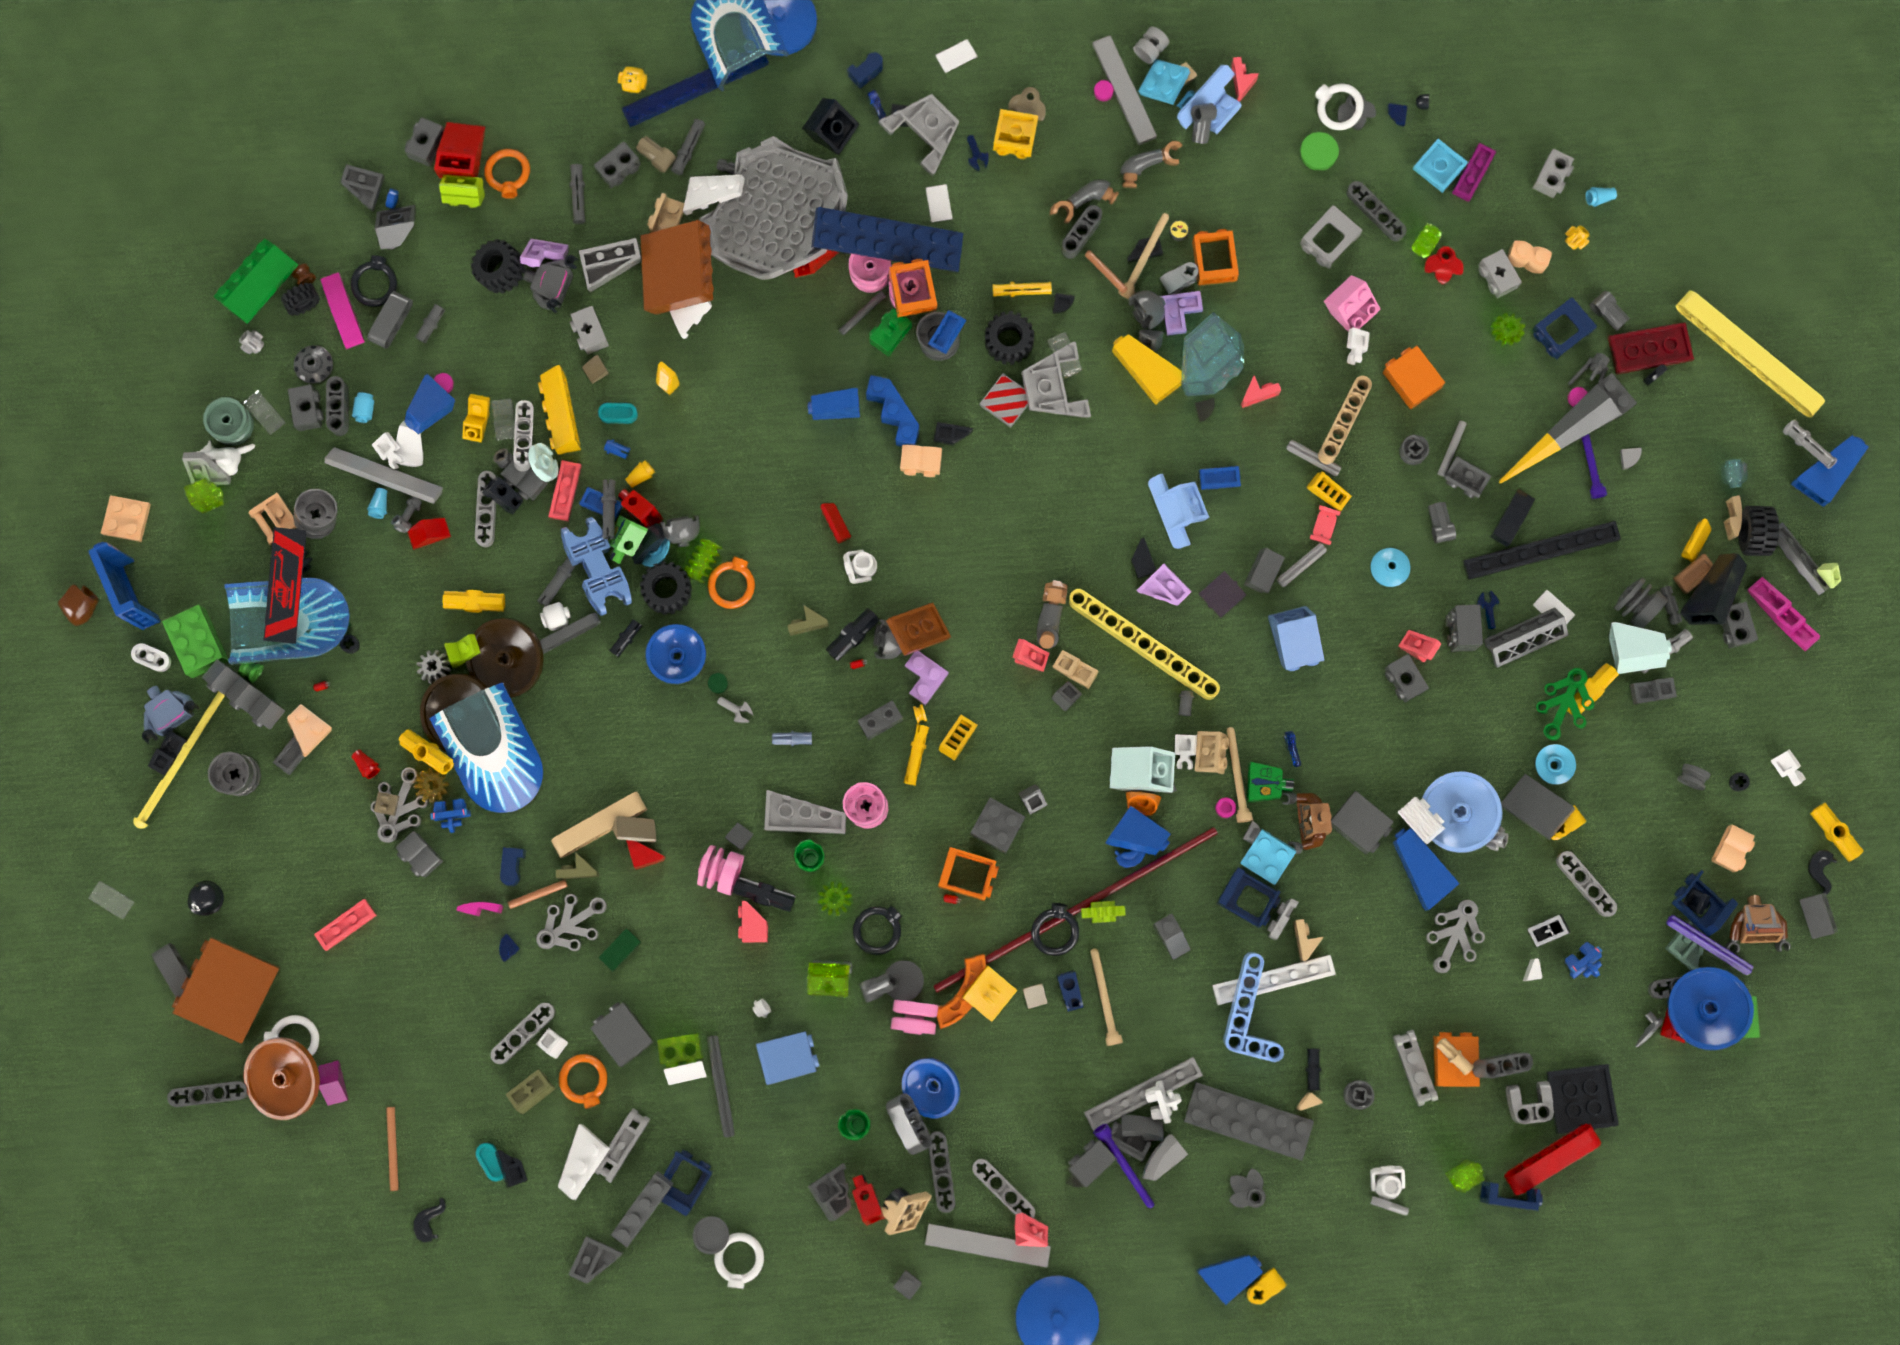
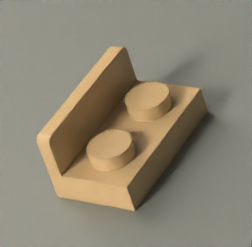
M662 193L661 197H658L655 202L654 208L656 210L654 215H651L648 220L650 232L679 225L684 214L685 203L668 198L665 193Z
M1198 731L1195 759L1196 772L1224 774L1227 768L1226 749L1229 747V740L1226 734L1222 732Z

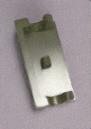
M538 1069L509 1091L506 1096L516 1111L524 1114L556 1088L548 1081L547 1076Z

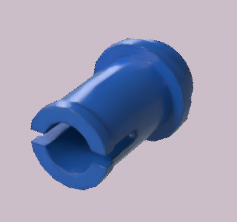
M608 439L604 447L607 454L612 453L625 460L628 455L621 452V450L629 453L631 449L616 443L614 439Z

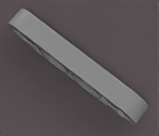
M526 400L518 402L515 409L513 464L518 471H527L531 467L528 452L532 446L534 412L532 403ZM523 408H527L526 417H522ZM521 424H527L529 426V429L523 431L520 430L518 426ZM526 441L529 445L522 448L518 446V443ZM521 454H525L524 464H520Z
M483 471L478 477L475 540L478 545L484 548L490 547L494 543L496 502L492 499L491 503L487 505L482 503V497L484 496L482 489H485L487 486L483 479H487V476L491 479L497 478L491 471ZM483 514L491 516L489 523H481L480 519ZM480 527L490 528V530L486 529V535L490 538L486 539L485 543L480 539V537L484 536V530L480 529Z
M1572 852L1560 853L1556 859L1558 867L1598 914L1603 917L1614 915L1617 911V904ZM1563 856L1565 858L1569 856L1571 866L1577 865L1578 867L1569 872L1568 870L1571 867L1568 864L1563 865ZM1576 871H1582L1585 874L1583 882H1578L1575 879ZM1591 886L1598 889L1599 893L1595 898L1588 894V889ZM1602 896H1604L1605 899H1602V902H1603L1604 904H1610V905H1611V906L1609 907L1610 912H1609V911H1605V912H1604V911H1603L1604 905H1603L1601 902H1598V903L1596 904L1595 901L1601 899Z
M550 1003L538 1005L492 1049L490 1054L492 1061L496 1064L508 1062L554 1018L556 1013L554 1006ZM549 1007V1017L543 1016L540 1019L543 1023L540 1024L539 1020L533 1016L536 1014L539 1017L543 1013L541 1009ZM529 1020H533L536 1023V1029L533 1032H528L525 1029V1024ZM513 1035H519L521 1038L520 1045L516 1047L510 1043ZM506 1042V1045L513 1051L510 1053L507 1050L503 1054L505 1058L497 1060L498 1054L496 1052L497 1050L503 1051L506 1048L503 1044Z
M978 1159L974 1162L972 1167L973 1173L1015 1216L1022 1213L1019 1208L1016 1211L1013 1209L1022 1199L1024 1203L1021 1205L1025 1209L1029 1207L1031 1209L1030 1217L1034 1218V1207L987 1160ZM978 1163L981 1165L985 1163L987 1165L985 1169L989 1173L991 1170L995 1172L989 1176L987 1181L983 1179L986 1177L983 1172L977 1173L978 1167L976 1165ZM992 1178H1001L1002 1186L999 1189L991 1187L990 1181ZM1008 1192L1016 1193L1017 1200L1015 1203L1010 1204L1006 1202L1005 1195Z

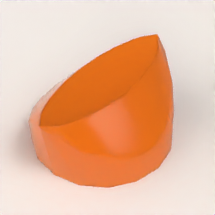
M1145 791L1126 792L1128 809L1132 806L1146 817L1156 812L1161 800L1159 795Z

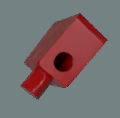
M624 489L619 493L618 499L622 501L621 506L643 527L648 529L655 523L660 524L664 519L655 506L635 490L629 493Z
M864 1175L853 1178L856 1189L852 1193L863 1222L868 1226L885 1219L874 1186L871 1183L867 1184ZM869 1194V1198L864 1201L863 1196Z

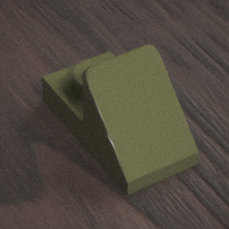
M804 605L806 620L796 619L787 625L790 636L829 627L826 618Z
M575 853V869H573V865L561 866V869L556 870L557 879L599 877V872L578 853Z

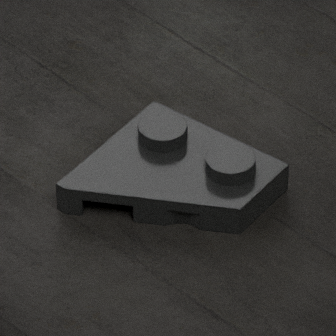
M346 165L341 184L367 208L374 211L385 177L380 173Z
M586 1236L568 1275L587 1284L622 1256L623 1252Z

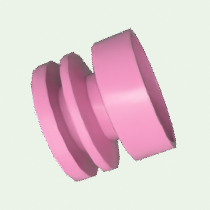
M867 782L857 783L851 786L845 793L843 809L846 816L856 826L864 829L874 828L886 819L889 811L888 801L877 786ZM867 802L869 805H872L869 807V811L862 809Z
M710 845L699 866L697 885L703 887L708 879L707 888L711 889L716 881L718 882L717 891L731 896L735 882L742 869L744 855L731 851L727 858L724 859V849L720 848L715 856L716 846Z

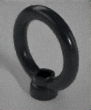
M371 255L370 261L361 264L352 275V293L363 305L369 307L385 305L390 294L397 290V277L392 268L386 264L387 259L384 257ZM374 269L386 273L390 285L383 297L369 299L360 292L358 283L365 271Z
M1052 903L1051 909L1038 915L1032 925V941L1036 948L1046 955H1063L1069 952L1078 941L1079 925L1075 917L1067 911L1068 905ZM1050 917L1064 918L1071 927L1069 941L1058 948L1046 946L1039 936L1042 923Z
M892 905L888 909L879 906L865 909L857 916L853 925V937L856 944L861 950L871 955H883L890 952L900 940L901 925L899 920L903 916ZM869 916H885L892 924L893 935L886 945L873 947L863 940L861 926Z

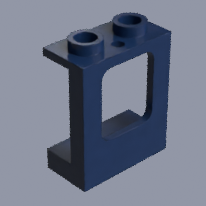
M1571 297L1536 324L1532 332L1538 342H1542L1546 347L1547 353L1558 360L1562 354L1584 337L1590 335L1597 326ZM1561 315H1566L1577 327L1578 332L1559 345L1548 334L1546 327Z
M1238 867L1216 904L1260 928L1262 924L1266 926L1270 920L1271 915L1269 912L1272 907L1276 908L1281 900L1279 894L1281 891H1275L1246 874L1243 869ZM1246 885L1269 897V902L1260 917H1255L1236 905V901Z
M1701 870L1695 875L1691 873L1684 880L1686 884L1674 893L1676 897L1672 904L1709 937L1722 927L1738 903L1733 898L1726 903L1722 901L1699 880L1704 873ZM1692 887L1711 897L1709 900L1711 901L1710 907L1702 918L1698 917L1682 902V899L1685 898Z
M682 1150V1152H675V1156L663 1176L671 1181L683 1160L703 1171L702 1176L690 1195L672 1186L661 1202L688 1216L714 1171L710 1170L711 1165L702 1160L698 1163L692 1159L693 1155Z
M1482 1181L1480 1202L1539 1211V1206H1542L1543 1195L1540 1194V1189L1531 1188L1528 1190L1527 1201L1498 1197L1499 1184Z

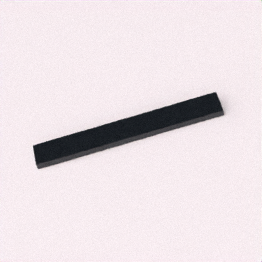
M1616 521L1467 559L1463 561L1468 580L1617 542L1621 540Z

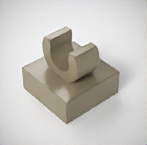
M378 792L374 812L395 816L399 796Z

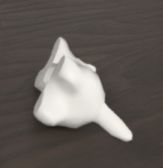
M209 440L208 444L197 452H204L231 476L238 472L241 454L251 451L255 444L236 449L232 447L214 448Z

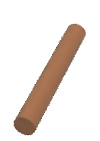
M1091 250L1085 253V257L1121 293L1127 291L1128 288Z
M564 879L508 901L509 907L512 909L568 887L567 882Z

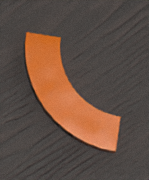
M984 954L964 959L965 976L959 991L949 1002L938 1007V1015L936 1017L940 1029L956 1023L973 1008L962 996L986 968Z

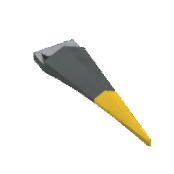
M1611 373L1596 384L1500 479L1499 483L1505 482L1562 448L1621 417L1634 407L1637 402Z

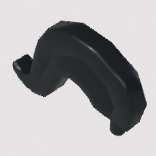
M1819 850L1812 855L1808 863V872L1823 888L1822 893L1827 895L1831 891L1832 885L1824 875L1823 869L1831 861L1836 863L1837 859L1833 858L1834 855L1830 851Z
M443 1198L439 1199L440 1204L438 1206L424 1209L414 1219L413 1230L418 1240L430 1242L432 1238H438L437 1234H433L430 1220L445 1211L446 1202Z

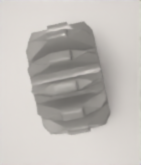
M435 650L433 654L431 651H427V657L420 655L423 662H417V666L422 667L417 670V673L423 674L421 679L423 681L428 679V683L432 684L434 680H438L441 676H447L444 673L451 672V669L446 667L451 664L449 660H445L447 655L444 653L440 655L438 650ZM435 664L437 669L433 670L430 666Z

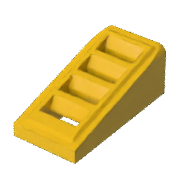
M660 362L657 368L656 384L670 395L680 385L679 380L671 368L665 363Z
M1323 471L1317 473L1306 487L1337 511H1341L1352 497ZM1322 481L1323 483L1318 487L1317 485ZM1328 485V486H1329L1328 490H1327L1326 492H1324L1323 490H1324L1325 487ZM1333 490H1335L1336 493L1333 495V497H1329ZM1341 494L1343 496L1338 503L1335 502Z
M960 715L941 742L939 751L949 758L956 760L978 725ZM960 723L969 728L970 730L967 731L960 727ZM957 730L961 734L965 735V737L963 738L959 734L955 733V731ZM951 737L959 741L960 744H957L956 742L952 741Z

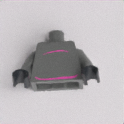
M568 255L565 259L541 264L537 272L528 269L525 271L523 280L532 283L530 289L533 293V298L541 308L551 310L555 314L557 313L555 307L561 308L574 276L569 268L577 269V266L573 263L578 261V258Z

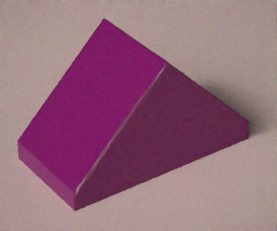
M340 1061L318 1066L319 1089L327 1105L348 1101Z

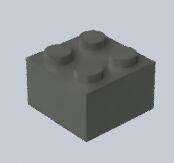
M1456 605L1448 612L1445 619L1446 627H1449L1450 635H1447V645L1451 647V652L1475 651L1483 645L1480 605Z
M989 798L970 835L1006 854L1022 826L1025 816Z
M1100 1140L1088 1142L1083 1147L1085 1152L1081 1156L1076 1154L1068 1162L1070 1166L1067 1169L1083 1187L1090 1185L1117 1159Z

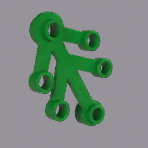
M1581 668L1570 670L1567 678L1555 683H1548L1544 687V691L1548 696H1554L1559 689L1569 686L1566 693L1547 701H1540L1536 705V709L1540 714H1546L1550 708L1560 705L1553 722L1547 724L1543 730L1544 735L1549 740H1557L1561 736L1560 726L1568 708L1571 710L1574 717L1573 723L1577 728H1584L1587 724L1574 698L1576 690L1578 689L1583 699L1581 704L1584 709L1592 710L1595 702L1589 696L1585 687L1588 680L1587 673ZM1576 676H1581L1579 681H1574ZM1554 687V691L1548 692V688ZM1591 701L1592 703L1590 706L1587 707L1585 706V702ZM1541 705H1546V709L1543 711L1539 708ZM1578 719H1583L1581 725L1577 724ZM1552 730L1557 731L1556 735L1551 736L1550 732Z

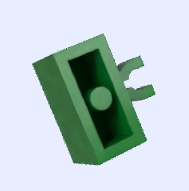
M894 308L882 316L881 324L878 327L875 326L869 334L870 344L888 357L912 328V321L905 316L897 317V312Z

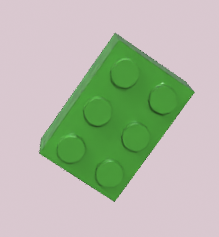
M198 604L162 621L185 675L195 678L206 673L216 659L224 664L229 662L207 610Z

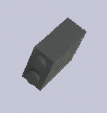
M1355 791L1333 816L1331 826L1366 855L1370 851L1372 853L1375 852L1380 845L1379 839L1382 836L1387 837L1392 831L1391 825L1394 821Z
M617 1002L609 1009V1014L605 1017L601 1015L592 1022L594 1025L590 1029L618 1066L623 1067L655 1041L627 1004Z

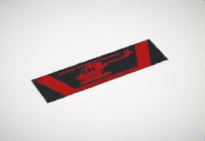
M274 527L263 641L296 644L307 530Z

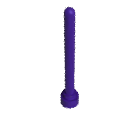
M1588 434L1582 437V442L1592 480L1591 498L1597 499L1607 496V491L1603 483H1600L1592 444Z
M1107 1123L1101 1124L1094 1130V1135L1098 1140L1105 1142L1111 1153L1117 1158L1116 1161L1148 1208H1153V1200L1111 1138L1112 1130Z

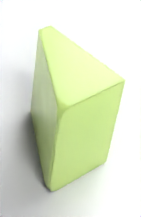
M1824 563L1817 569L1818 574L1830 588H1834L1841 582L1838 563Z

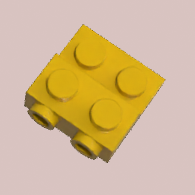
M1000 109L993 150L1002 156L1010 153L1016 154L1015 156L1019 159L1031 157L1038 115Z

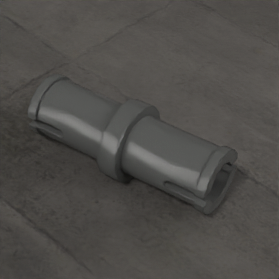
M434 304L428 317L423 319L424 323L415 338L426 344L433 330L437 329V323L446 310Z

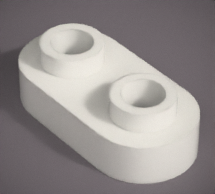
M137 644L131 651V657L135 662L155 671L164 672L171 666V658L168 654L146 644ZM146 651V656L142 658L141 653ZM164 659V664L160 666L159 661Z

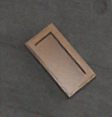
M1702 554L1673 579L1683 593L1687 594L1701 583L1713 566V563L1706 554Z

